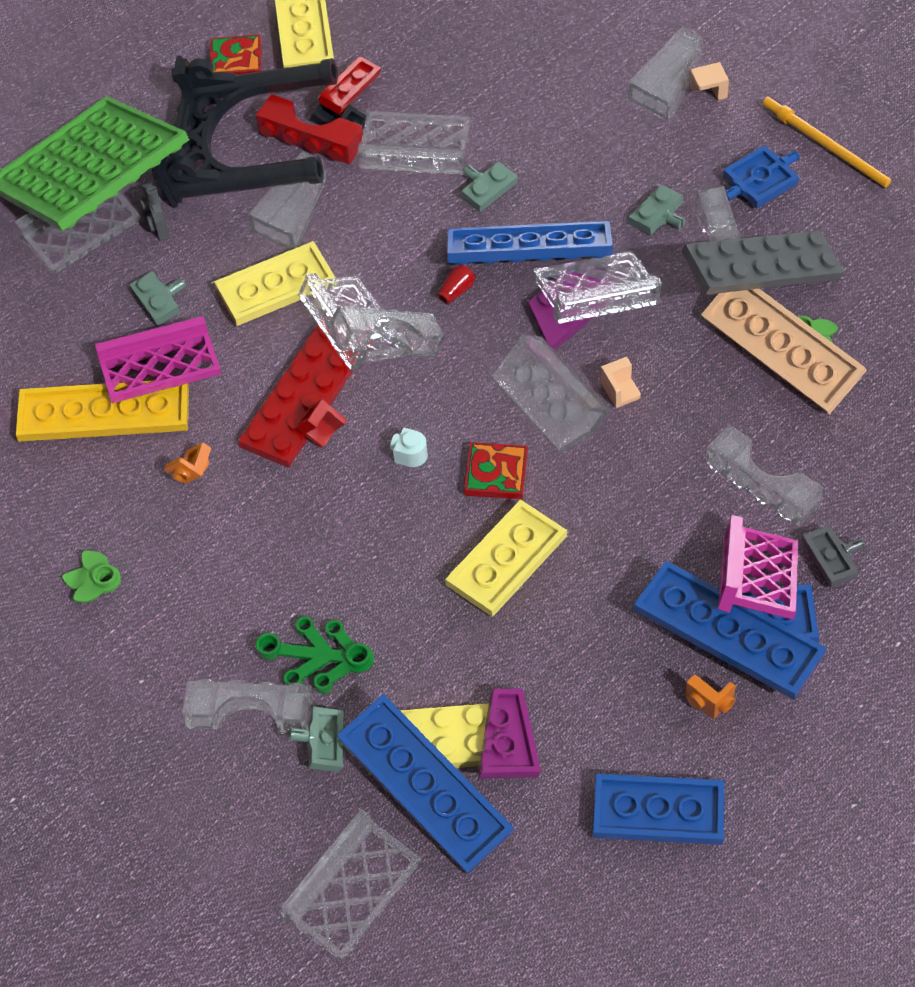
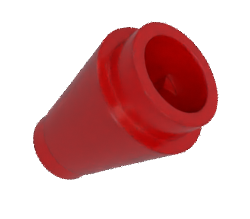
M463 264L453 267L440 291L437 293L438 298L449 305L474 285L475 274Z

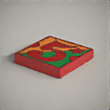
M261 34L211 38L213 72L236 73L238 75L262 71Z
M470 442L464 489L465 496L523 500L528 446Z

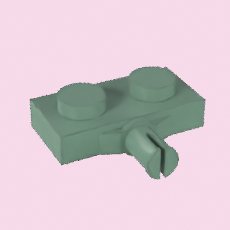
M497 162L483 173H479L472 165H468V167H465L463 174L468 176L473 182L462 190L461 197L476 210L482 212L517 184L518 176L501 162Z
M660 185L629 216V225L649 235H652L660 226L666 223L681 229L686 220L674 214V212L683 203V195Z
M152 271L129 284L133 293L157 326L181 313L173 298L174 294L186 288L181 278L166 286L160 282Z
M313 707L310 711V727L308 730L290 727L289 741L307 742L309 769L340 772L342 769L343 744L337 739L336 735L343 730L344 710Z

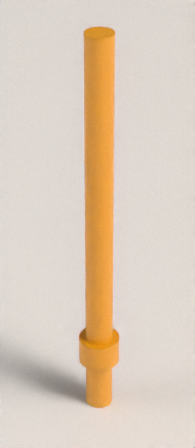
M770 97L764 99L762 105L775 113L777 119L785 124H791L882 187L887 188L891 183L889 177L795 115L793 109L787 105H780Z

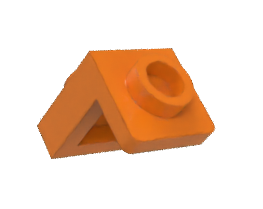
M202 442L186 450L184 458L179 457L166 464L164 471L172 475L176 481L184 484L201 477L209 465L208 457L211 447Z
M694 674L686 683L685 697L693 708L702 710L712 719H715L721 712H728L736 701L734 698L736 685L729 682L718 693Z

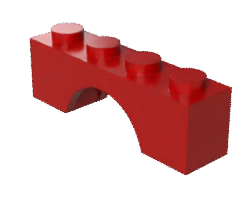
M273 94L268 97L256 114L259 133L349 165L364 144L362 125L342 118H337L333 122L324 125L306 124L296 117L293 101Z

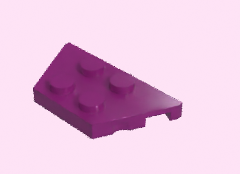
M565 270L529 301V310L532 317L537 321L540 334L544 336L548 351L550 353L555 351L624 291V284L615 280Z

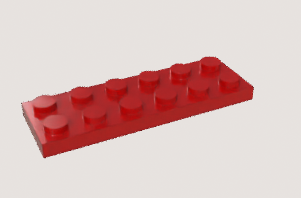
M322 318L239 439V447L289 468L309 439L296 426L308 408L319 400L323 399L331 406L372 344L371 337Z

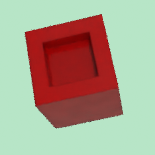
M321 399L308 408L296 428L322 448L327 444L335 430L346 424L347 419Z

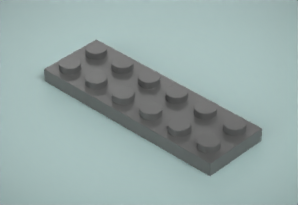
M820 230L686 244L681 251L705 295L840 279L845 272Z

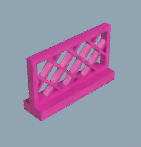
M204 316L95 344L111 403L221 375V369L207 331ZM205 344L200 351L192 349V347ZM178 351L173 359L164 356L165 354ZM185 354L195 357L190 364L180 361ZM150 359L146 365L136 363L138 361ZM202 360L213 365L205 369L197 368ZM158 361L167 364L162 372L153 369ZM123 366L118 373L108 370L115 367ZM175 367L184 370L182 375L172 376L169 374ZM130 369L140 371L135 379L125 376ZM147 374L157 378L152 383L142 382ZM119 382L129 385L125 390L114 392Z
M731 515L723 538L718 610L730 613L734 604L794 619L797 597L798 540L743 527V518ZM747 539L756 541L759 544L753 545ZM777 547L789 549L790 551L783 553ZM767 550L773 557L767 558L762 552ZM751 555V556H753L758 562L752 563V562H751L748 558H746V557ZM781 563V564H783L787 569L782 571V570H781L777 565H775V564ZM766 568L772 574L767 576L760 569ZM751 573L756 580L751 581L745 574ZM780 580L787 587L781 589L775 582ZM765 586L771 593L766 594L759 587ZM749 591L756 598L744 596L742 593ZM780 599L787 606L777 604L773 600Z

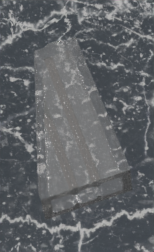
M681 27L628 82V100L671 122L690 83V71L693 68H697L702 57L703 37Z
M302 151L295 160L306 159L315 155ZM321 160L324 169L322 183L309 184V182L271 187L248 214L251 231L290 250L299 247L326 181L324 160Z

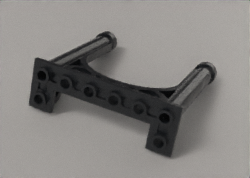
M181 55L176 56L175 66L172 68V78L178 84L182 97L177 107L178 117L174 126L184 130L189 141L183 144L179 151L171 153L170 158L168 156L165 157L158 166L152 168L154 180L158 181L164 197L169 200L173 208L178 207V203H182L183 198L309 182V184L323 182L324 169L319 156L246 167H231L218 162L213 157L211 140L214 130L224 114L246 98L265 93L322 85H336L338 82V70L333 58L323 59L320 63L236 75V73L213 72L214 65L206 59L197 58L189 63L187 58L183 59ZM216 104L210 112L202 114V109L205 106ZM193 146L198 147V149L192 150ZM205 160L199 169H195L196 161Z

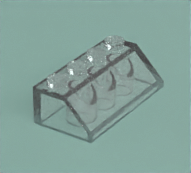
M522 334L491 377L558 452L566 450L593 433L610 411L605 403L543 337Z

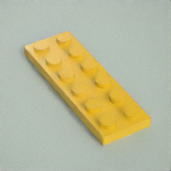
M152 380V381H142V382L148 384V383L154 382L155 380ZM121 382L115 387L114 392L125 390L129 385ZM189 383L111 403L106 384L19 389L16 437L18 442L188 431Z

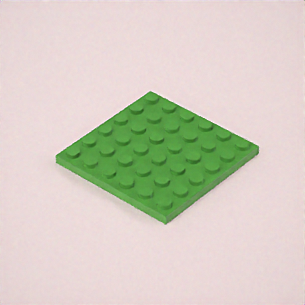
M105 96L0 170V197L63 231L73 227L77 220L84 215L94 212L98 205L105 200L116 196L119 190L127 184L137 181L140 175L148 169L158 166L161 160L169 154L179 151L182 145L189 141V138L184 130Z

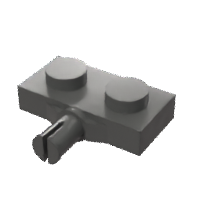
M152 183L142 185L144 196L140 197V202L144 213H150V216L146 217L151 232L156 231L160 241L170 238L167 223L160 206L161 198L158 195L157 187L153 186Z
M830 525L803 535L802 543L830 589L858 577L859 571L851 560V554L865 549V543L861 537L844 543L836 536Z

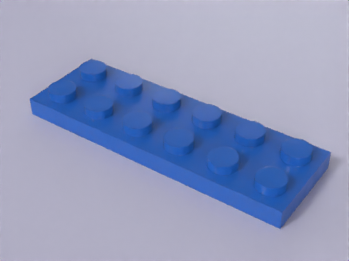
M609 221L448 229V263L465 265L469 262L491 264L496 261L505 260L521 262L526 259L547 261L551 258H565L573 260L578 257L591 256L593 258H603L613 255Z
M666 560L634 603L633 611L795 700L825 656L827 648L758 610L734 604L730 613L718 610V588Z
M384 693L336 735L337 739L467 875L514 832V827Z

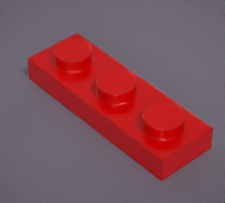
M359 56L338 76L336 85H329L319 95L318 103L340 115L380 75L381 67Z

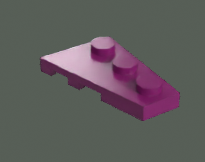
M493 689L489 698L478 779L537 778L541 773L523 689Z

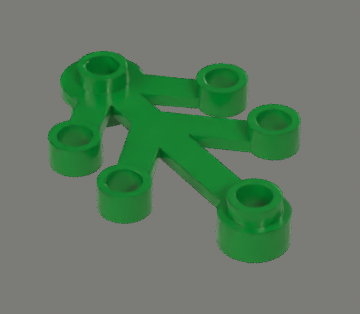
M309 617L299 618L296 621V630L299 636L307 638L314 647L280 643L278 636L273 633L262 634L256 641L258 655L264 660H274L278 656L309 659L308 662L297 669H292L285 673L284 683L286 688L291 691L300 689L305 678L330 662L340 664L328 673H320L314 678L315 690L320 694L331 692L333 683L348 673H364L374 664L373 651L365 644H355L344 631L343 624L338 620L329 621L325 626L328 639L337 641L343 650L332 649L315 629L313 620ZM305 624L310 625V627L306 630L300 628L302 625ZM332 628L340 629L337 633L330 632ZM269 647H273V648H274V650H272V651H269V652H266V651H265V649H267V648H269ZM359 657L364 659L361 662H354ZM292 677L298 678V681L295 683H290L289 679ZM321 681L329 682L326 686L318 685Z

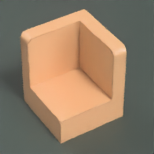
M720 62L691 69L690 88L692 91L712 88L717 100L728 97L729 79Z
M627 357L601 366V384L615 408L640 399L641 395L631 379L632 364Z

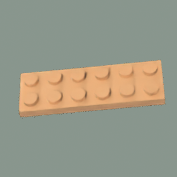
M761 289L719 293L701 314L706 321L829 415L867 371L863 365Z

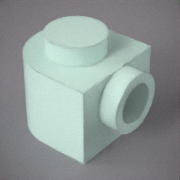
M403 428L400 435L394 434L390 449L393 451L395 463L408 467H418L427 460L426 438L422 433Z

